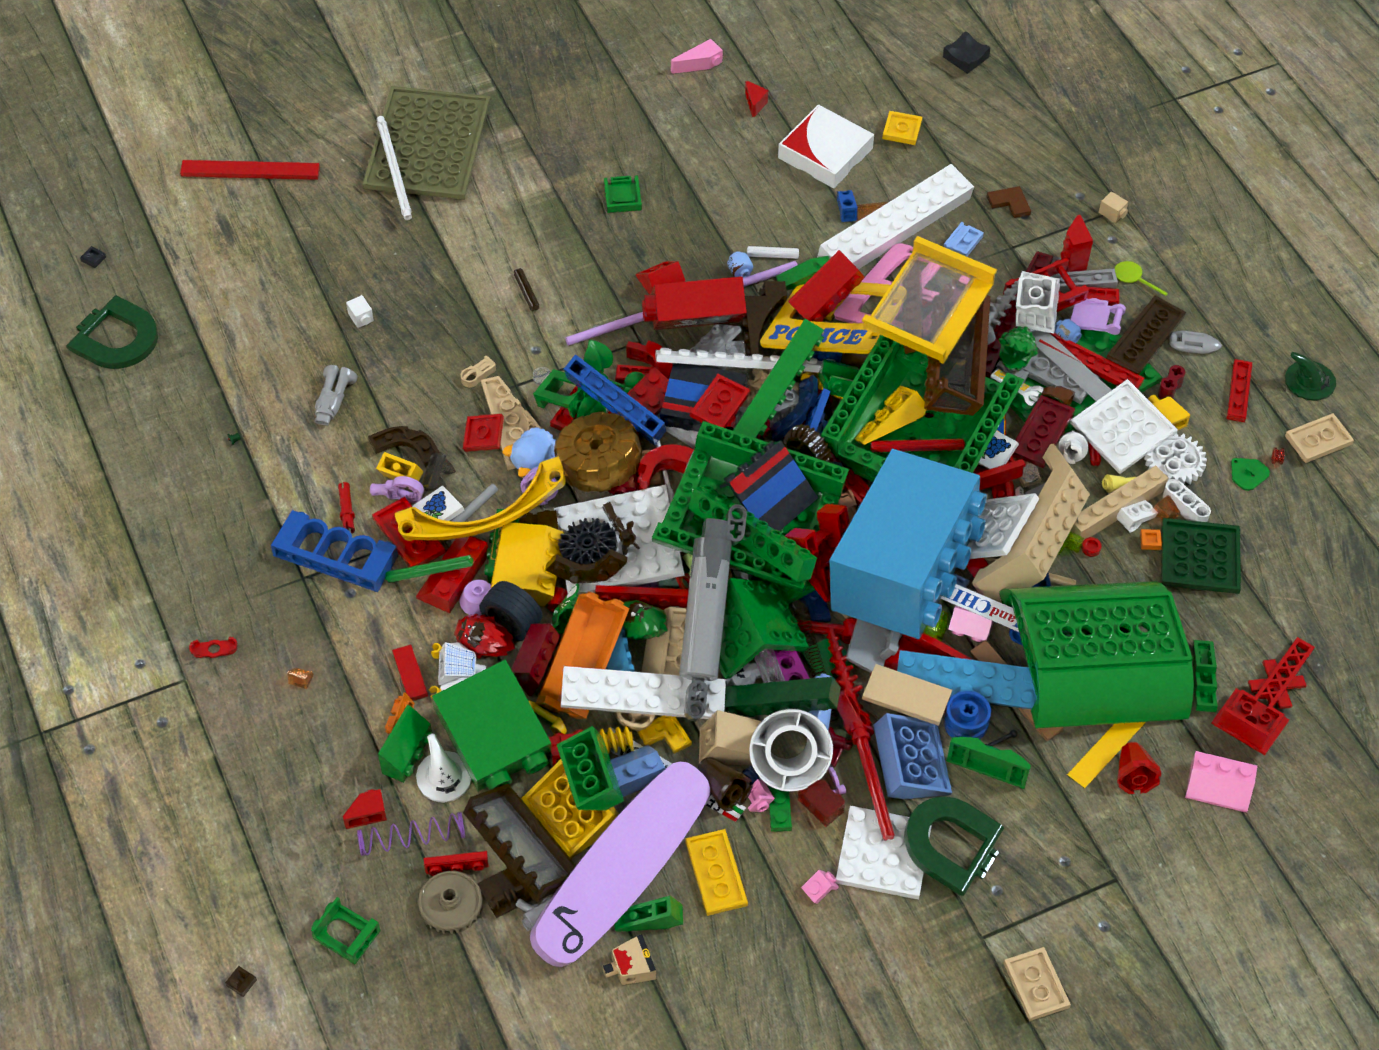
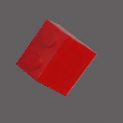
M665 261L636 273L637 279L648 294H651L655 284L686 281L679 261Z

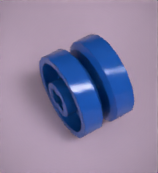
M962 691L953 695L947 703L944 718V727L951 738H983L987 732L991 716L989 702L984 696L973 691Z

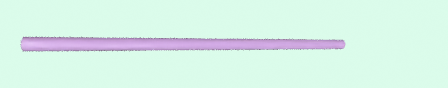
M793 261L743 278V285L746 287L776 277L797 266V262ZM643 312L565 337L566 343L569 346L644 321Z

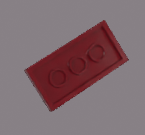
M1041 395L1015 440L1019 445L1012 456L1044 469L1047 464L1043 459L1045 452L1050 444L1055 446L1058 444L1075 413V408Z

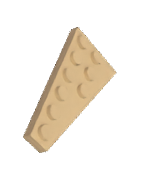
M499 376L481 380L490 414H503L504 416L500 443L502 454L504 448L520 439L525 431L535 427L542 429L529 412L521 406V402L512 395L511 390ZM503 454L507 470L515 469L516 467L511 462L510 457Z

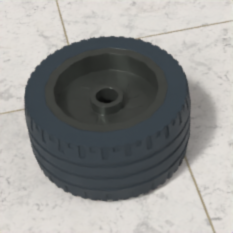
M507 581L497 582L484 596L479 605L481 614L486 615L485 617H494V621L506 628L514 637L512 640L524 641L530 625L539 624L543 616L540 606L531 595L519 586Z

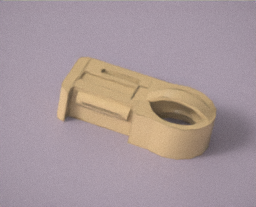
M484 356V359L476 365H471L464 369L460 374L463 386L475 387L482 379L496 371L495 362L488 356ZM469 375L476 376L473 380H466Z

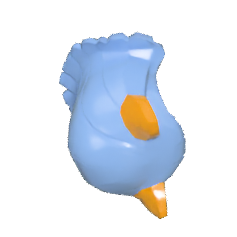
M539 427L531 428L525 431L520 439L516 440L512 445L506 446L503 454L510 457L511 462L518 469V476L524 477L531 469L538 467L542 461L555 457L554 445L556 439H553V435L549 431H545V429H540Z

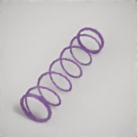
M453 813L450 814L448 822L447 839L444 838L436 819L432 816L429 822L427 843L424 841L422 834L418 828V825L414 820H412L410 823L409 840L407 846L404 844L397 826L393 823L390 829L388 850H386V848L384 847L377 829L373 827L371 829L369 852L366 853L362 830H357L361 856H365V854L369 855L371 852L373 829L375 830L383 849L386 852H388L391 846L393 825L405 848H408L410 845L413 822L425 845H427L430 840L432 819L435 821L443 840L447 841L449 839L450 822L452 815L459 827L461 838L463 839V837L465 838V831L462 813H457L458 820Z

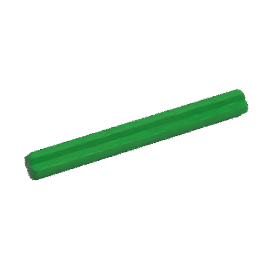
M471 555L391 570L386 572L385 579L390 583L472 567L474 560Z

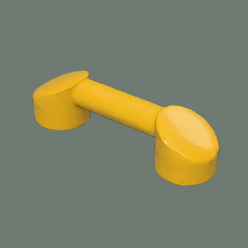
M529 701L536 714L553 723L550 730L554 734L563 733L565 735L567 733L566 726L560 717L538 706L537 703Z

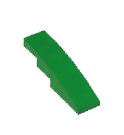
M1193 640V680L1196 711L1217 712L1218 708L1216 697L1217 664L1213 641Z

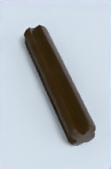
M515 269V279L530 310H538L539 303L523 269Z

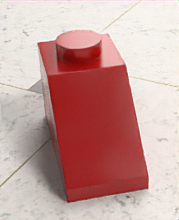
M381 789L367 790L358 795L343 815L346 829L387 820Z

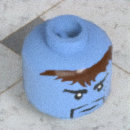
M735 252L729 257L727 264L734 277L743 276L745 278L750 275L753 270V263L746 253Z

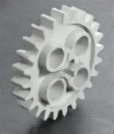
M1176 433L1144 457V460H1146L1145 466H1149V469L1156 465L1168 477V480L1176 479L1183 484L1185 481L1191 484L1192 480L1197 481L1198 476L1201 477L1205 470L1206 452H1202V446L1197 447L1198 441L1191 442V436L1186 439L1185 434L1179 437Z

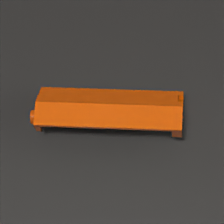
M593 592L579 594L536 701L538 705L558 714L560 712L567 713L575 719H586L589 710L561 708L563 668L568 666L606 669L629 608L624 606L622 601L618 599L603 601Z

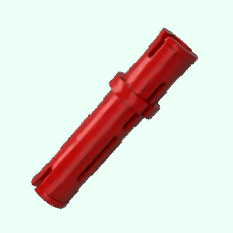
M343 482L344 488H342V483L338 484L341 507L339 515L343 528L347 530L350 528L353 534L355 532L353 520L355 513L352 511L350 484Z

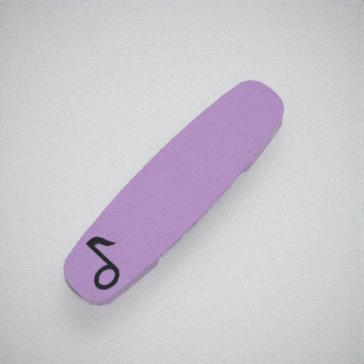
M680 761L671 764L655 777L612 821L578 862L564 883L558 887L541 912L530 934L532 948L545 962L552 966L563 967L576 961L628 910L669 860L701 813L710 796L708 780L696 767L687 762Z

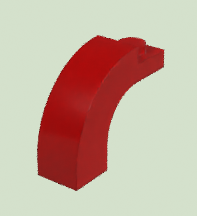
M648 340L646 345L628 341L626 358L647 363L653 368L655 367L668 379L670 378L673 363L656 362V350H660L663 348L662 346Z
M670 444L659 446L649 451L639 464V477L637 483H640L639 490H647L653 476L659 471L669 469L684 473L694 449Z

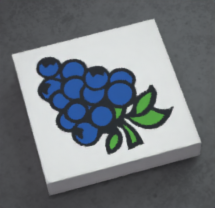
M996 431L978 465L989 470L1006 464L1018 447V442Z
M443 485L412 506L429 516L445 521H450L465 511L463 506Z

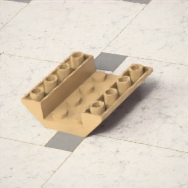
M669 607L664 609L667 616L666 627L668 631L662 636H656L646 641L642 673L680 676L686 609ZM719 669V670H718V679H721V678H722V673H721V671H720V669Z

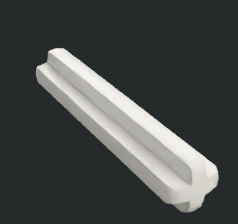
M748 246L747 255L749 257L798 259L799 249Z

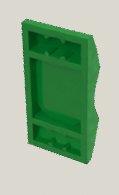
M952 737L950 741L947 762L1025 789L1031 765L1014 751L1000 750L993 746L985 745L979 738Z

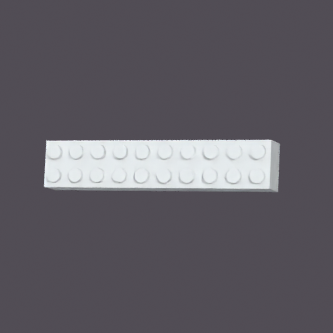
M950 164L822 243L817 257L829 256L830 259L840 250L860 269L889 251L893 245L903 242L970 200L974 186Z

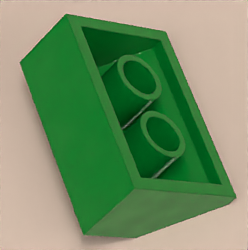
M409 705L404 709L378 753L382 774L403 783L407 777L412 775L416 761L422 758L424 747L426 744H429L427 736L433 734L431 723Z

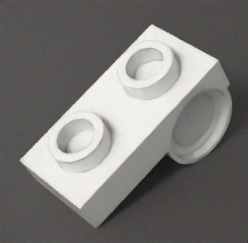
M1144 500L1121 508L1117 515V520L1129 532H1133L1143 522L1154 519L1158 512L1150 503Z

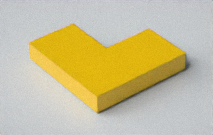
M660 716L654 719L652 724L646 729L637 731L645 746L665 739L674 754L692 745V741L675 716Z

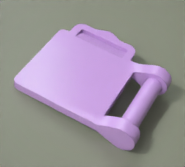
M1097 298L1086 299L1075 304L1071 320L1084 330L1105 331L1112 335H1117L1121 330L1120 321L1122 315L1125 314L1126 307L1123 304L1108 306V301ZM1110 312L1115 314L1113 324L1107 325Z

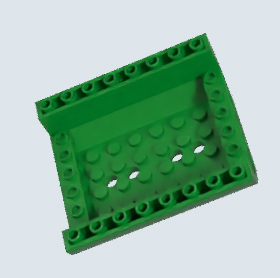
M882 335L878 338L821 433L825 442L828 443L827 447L831 449V452L838 460L854 471V474L874 482L890 452H871V442L864 445L857 442L855 437L868 422L875 419L876 416L874 414L876 411L882 410L885 407L884 401L898 387L904 386L915 390L924 400L926 393L925 381L927 379L926 368L929 360L927 355L919 351L905 354L903 344ZM945 361L944 364L940 363L939 379L945 377L950 382L965 383L966 369ZM1006 373L1001 383L985 377L984 405L973 416L927 410L925 414L931 413L933 415L932 418L923 416L873 441L964 439V450L903 452L973 473L1023 384L1024 379L1010 373ZM948 386L949 388L964 394V388ZM944 392L938 398L941 403L932 405L963 409L964 400Z
M703 421L697 434L695 450L663 522H658L652 535V542L693 555L694 539L702 537L703 522L705 521L688 509L693 489L709 485L719 494L727 496V499L733 503L741 505L729 486L720 488V485L725 482L724 478L727 475L738 471L737 467L744 462L748 463L751 460L750 456L764 450L763 446L768 442ZM787 449L818 496V499L781 529L780 532L785 536L794 528L815 530L816 533L820 530L817 511L826 504H839L849 469ZM740 543L731 548L729 568L802 593L806 590L809 584L808 580L795 581Z
M1157 581L1005 588L999 591L1002 604L1013 608L1037 700L1031 709L1035 729L1189 719L1194 688L1193 658L1172 592H1169L1162 583ZM1139 626L1147 629L1148 632H1142ZM1120 628H1125L1129 633H1123ZM1085 629L1088 632H1090L1091 635H1085L1082 633L1081 630ZM1065 630L1071 633V636L1064 635L1062 631Z

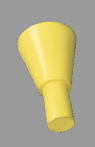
M1106 474L1102 480V486L1108 493H1111L1136 477L1125 478Z

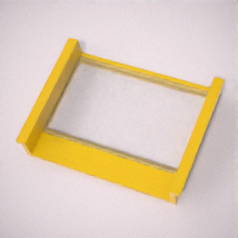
M917 236L914 240L912 254L871 316L865 314L863 317V329L871 330L935 358L944 364L994 285L997 269Z

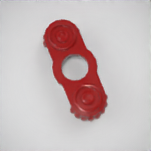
M230 636L228 640H211L201 643L196 639L193 643H190L189 650L197 658H217L234 654L237 651L238 643L234 637L231 638ZM218 645L220 650L216 653L209 652V647Z

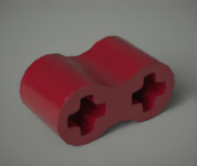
M1171 366L1168 376L1162 379L1158 391V397L1161 400L1166 397L1173 399L1176 389L1182 386L1186 373L1182 366Z

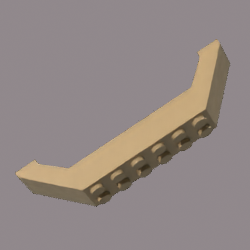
M1054 444L1049 445L1043 456L1052 472L1038 496L1039 500L1035 505V509L1028 517L1010 552L984 569H979L972 582L979 594L1002 603L999 595L1000 590L1005 588L1032 587L1045 578L1090 495Z

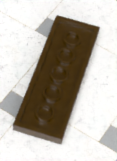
M1155 295L1111 349L1106 359L1140 375L1185 317L1186 312Z

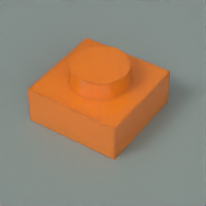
M1141 529V549L1161 550L1160 530Z

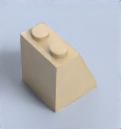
M717 710L700 727L699 763L703 759L712 758L724 765L751 766L750 741L761 721Z

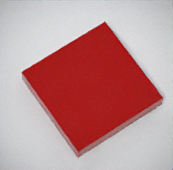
M503 414L467 416L462 449L465 452L500 449L504 422Z

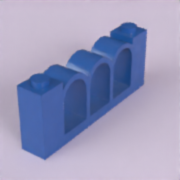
M576 354L565 366L564 372L568 380L600 402L611 413L623 416L625 420H629L634 425L636 431L654 446L666 432L665 422Z
M294 510L291 511L271 544L274 557L375 592L380 590L385 581L386 572L391 570L398 558L397 547L391 542L378 540L376 544L373 538L365 535L352 538L350 531L343 527H334L328 530V526L322 520L310 519L306 513ZM321 533L323 536L313 553L299 548L307 535ZM336 541H345L347 543L337 561L323 557L332 543ZM362 549L372 551L362 570L348 565L355 552Z

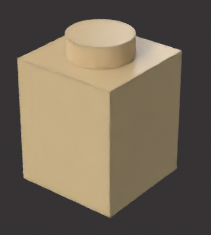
M1110 192L1101 201L1099 213L1116 223L1120 218L1123 219L1126 216L1128 201Z

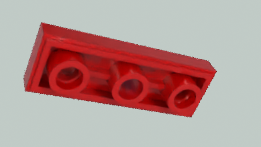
M487 851L427 857L424 858L425 872L434 876L445 871L462 872L469 869L481 871L489 867Z

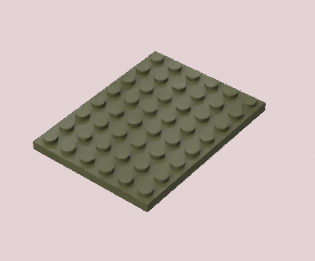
M391 86L383 117L387 122V128L407 194L465 200L490 105V96ZM378 129L364 177L363 189L396 192Z

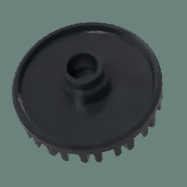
M584 518V521L580 519L577 526L572 522L573 526L568 525V531L563 529L561 539H558L561 557L578 564L595 563L610 549L616 551L618 546L613 527L610 528L609 523L605 521L600 523L599 518L596 520L592 518V522H588L587 518Z

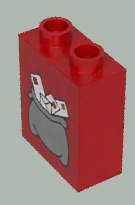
M743 276L655 284L651 294L644 295V300H642L644 322L653 321L654 330L738 323L746 314Z

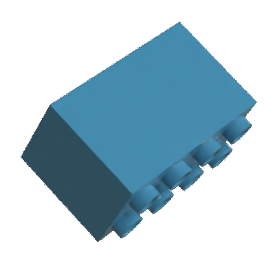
M891 449L829 560L831 610L916 639H920L927 625L935 627L942 611V605L938 604L942 596L950 598L953 594L957 581V576L953 575L956 568L962 570L966 568L971 555V547H968L970 540L979 542L985 529V519L978 518V516H981L987 500V494L979 492L980 475Z

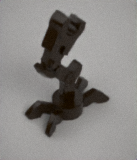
M611 502L603 504L604 513L609 521H612L614 530L620 533L619 539L622 542L623 555H627V548L631 544L640 549L635 542L636 535L632 531L634 522L626 523L627 529H625L620 518H617Z

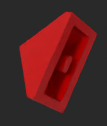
M745 81V96L751 115L755 117L768 103L769 90L750 81Z

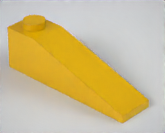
M904 386L898 387L884 401L885 407L882 410L876 411L874 414L876 416L875 419L863 427L855 437V440L865 445L922 418L927 409H924L925 401L917 391Z

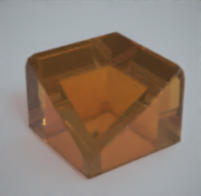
M1169 495L1156 503L1154 508L1158 512L1157 516L1161 519H1175L1181 513Z

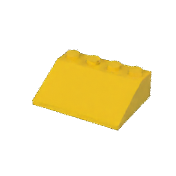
M513 522L503 525L501 527L491 588L499 581L513 583L531 595L538 605L545 607L554 597L557 579L556 575L545 571L546 564L556 554L561 555L558 539H561L563 531L547 525Z
M561 759L521 798L570 859L592 845L619 815L614 807L608 810H578Z

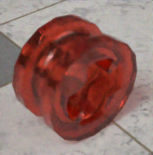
M1277 447L1273 448L1272 464L1276 462L1280 465L1283 464L1284 448H1280V450Z

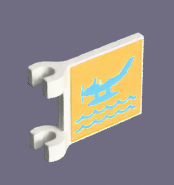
M997 369L992 373L991 378L1001 383L1006 373ZM1023 383L1018 393L1023 395L1028 405L1033 406L1034 401H1038L1039 392L1042 393L1043 388L1041 386L1030 387Z

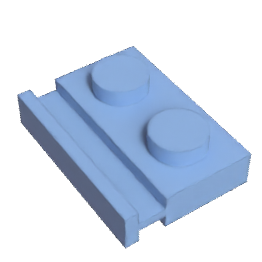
M961 222L946 240L944 247L967 257L983 238L984 232L969 225L965 226Z

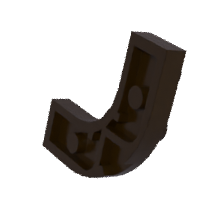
M397 426L368 436V440L376 454L392 447L408 446L417 452L425 467L443 461L442 455L434 441L421 430L416 431L408 429V426Z
M610 549L595 563L578 564L556 554L546 564L545 571L568 580L573 584L597 583L607 581L627 563L628 557Z

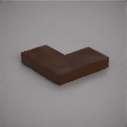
M1020 186L987 192V199L992 209L1009 206L1014 218L1031 215V209Z

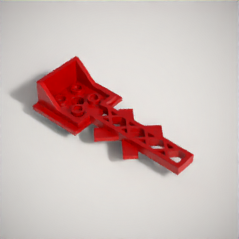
M1297 637L1278 665L1275 659L1263 660L1262 663L1268 678L1248 681L1251 692H1257L1255 697L1243 689L1240 691L1236 688L1211 724L1261 754L1266 755L1290 720L1285 717V714L1273 707L1278 703L1279 709L1292 708V703L1286 689L1306 688L1307 685L1303 675H1296L1315 647ZM1298 646L1307 652L1298 653L1296 647ZM1294 660L1296 665L1289 666L1288 661ZM1281 673H1285L1287 677H1282ZM1267 699L1269 705L1266 706L1258 700Z

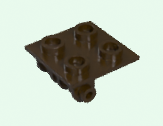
M508 868L477 883L496 918L518 908L516 903L519 899L525 902L533 900Z

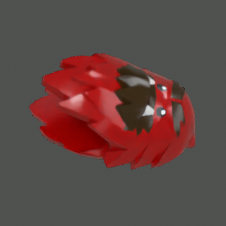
M471 614L458 620L454 632L456 640L469 650L474 651L477 658L480 659L482 655L506 656L508 651L515 649V645L511 641L514 637L506 628L496 623L494 617Z

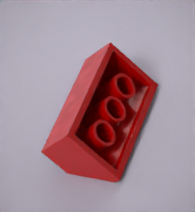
M838 250L788 302L803 319L822 322L830 312L835 310L836 306L843 299L847 298L856 286L860 285L865 277Z
M473 536L456 538L440 561L471 555L474 560L473 566L431 574L416 595V599L451 613L466 585L473 580L486 561L488 543Z

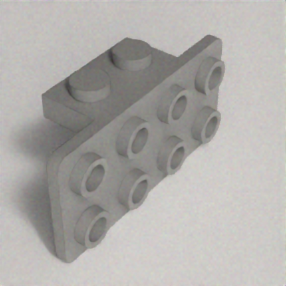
M716 324L689 351L697 353V351L703 350L707 351L708 354L725 352L727 353L726 355H734L738 351L732 340L742 330L740 326ZM699 365L720 370L727 368L726 366Z
M857 619L846 659L871 673L875 664L884 667L885 660L897 653L899 649L898 641L902 634Z

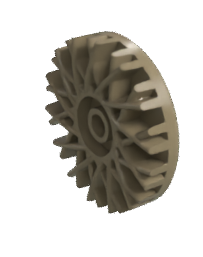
M445 871L434 875L423 885L418 897V906L422 920L424 919L426 925H429L431 929L434 927L437 932L442 930L443 934H445V931H450L453 934L454 930L456 933H459V929L464 928L466 930L467 926L471 927L474 920L477 921V917H480V910L483 904L482 893L476 881L469 875L458 871Z

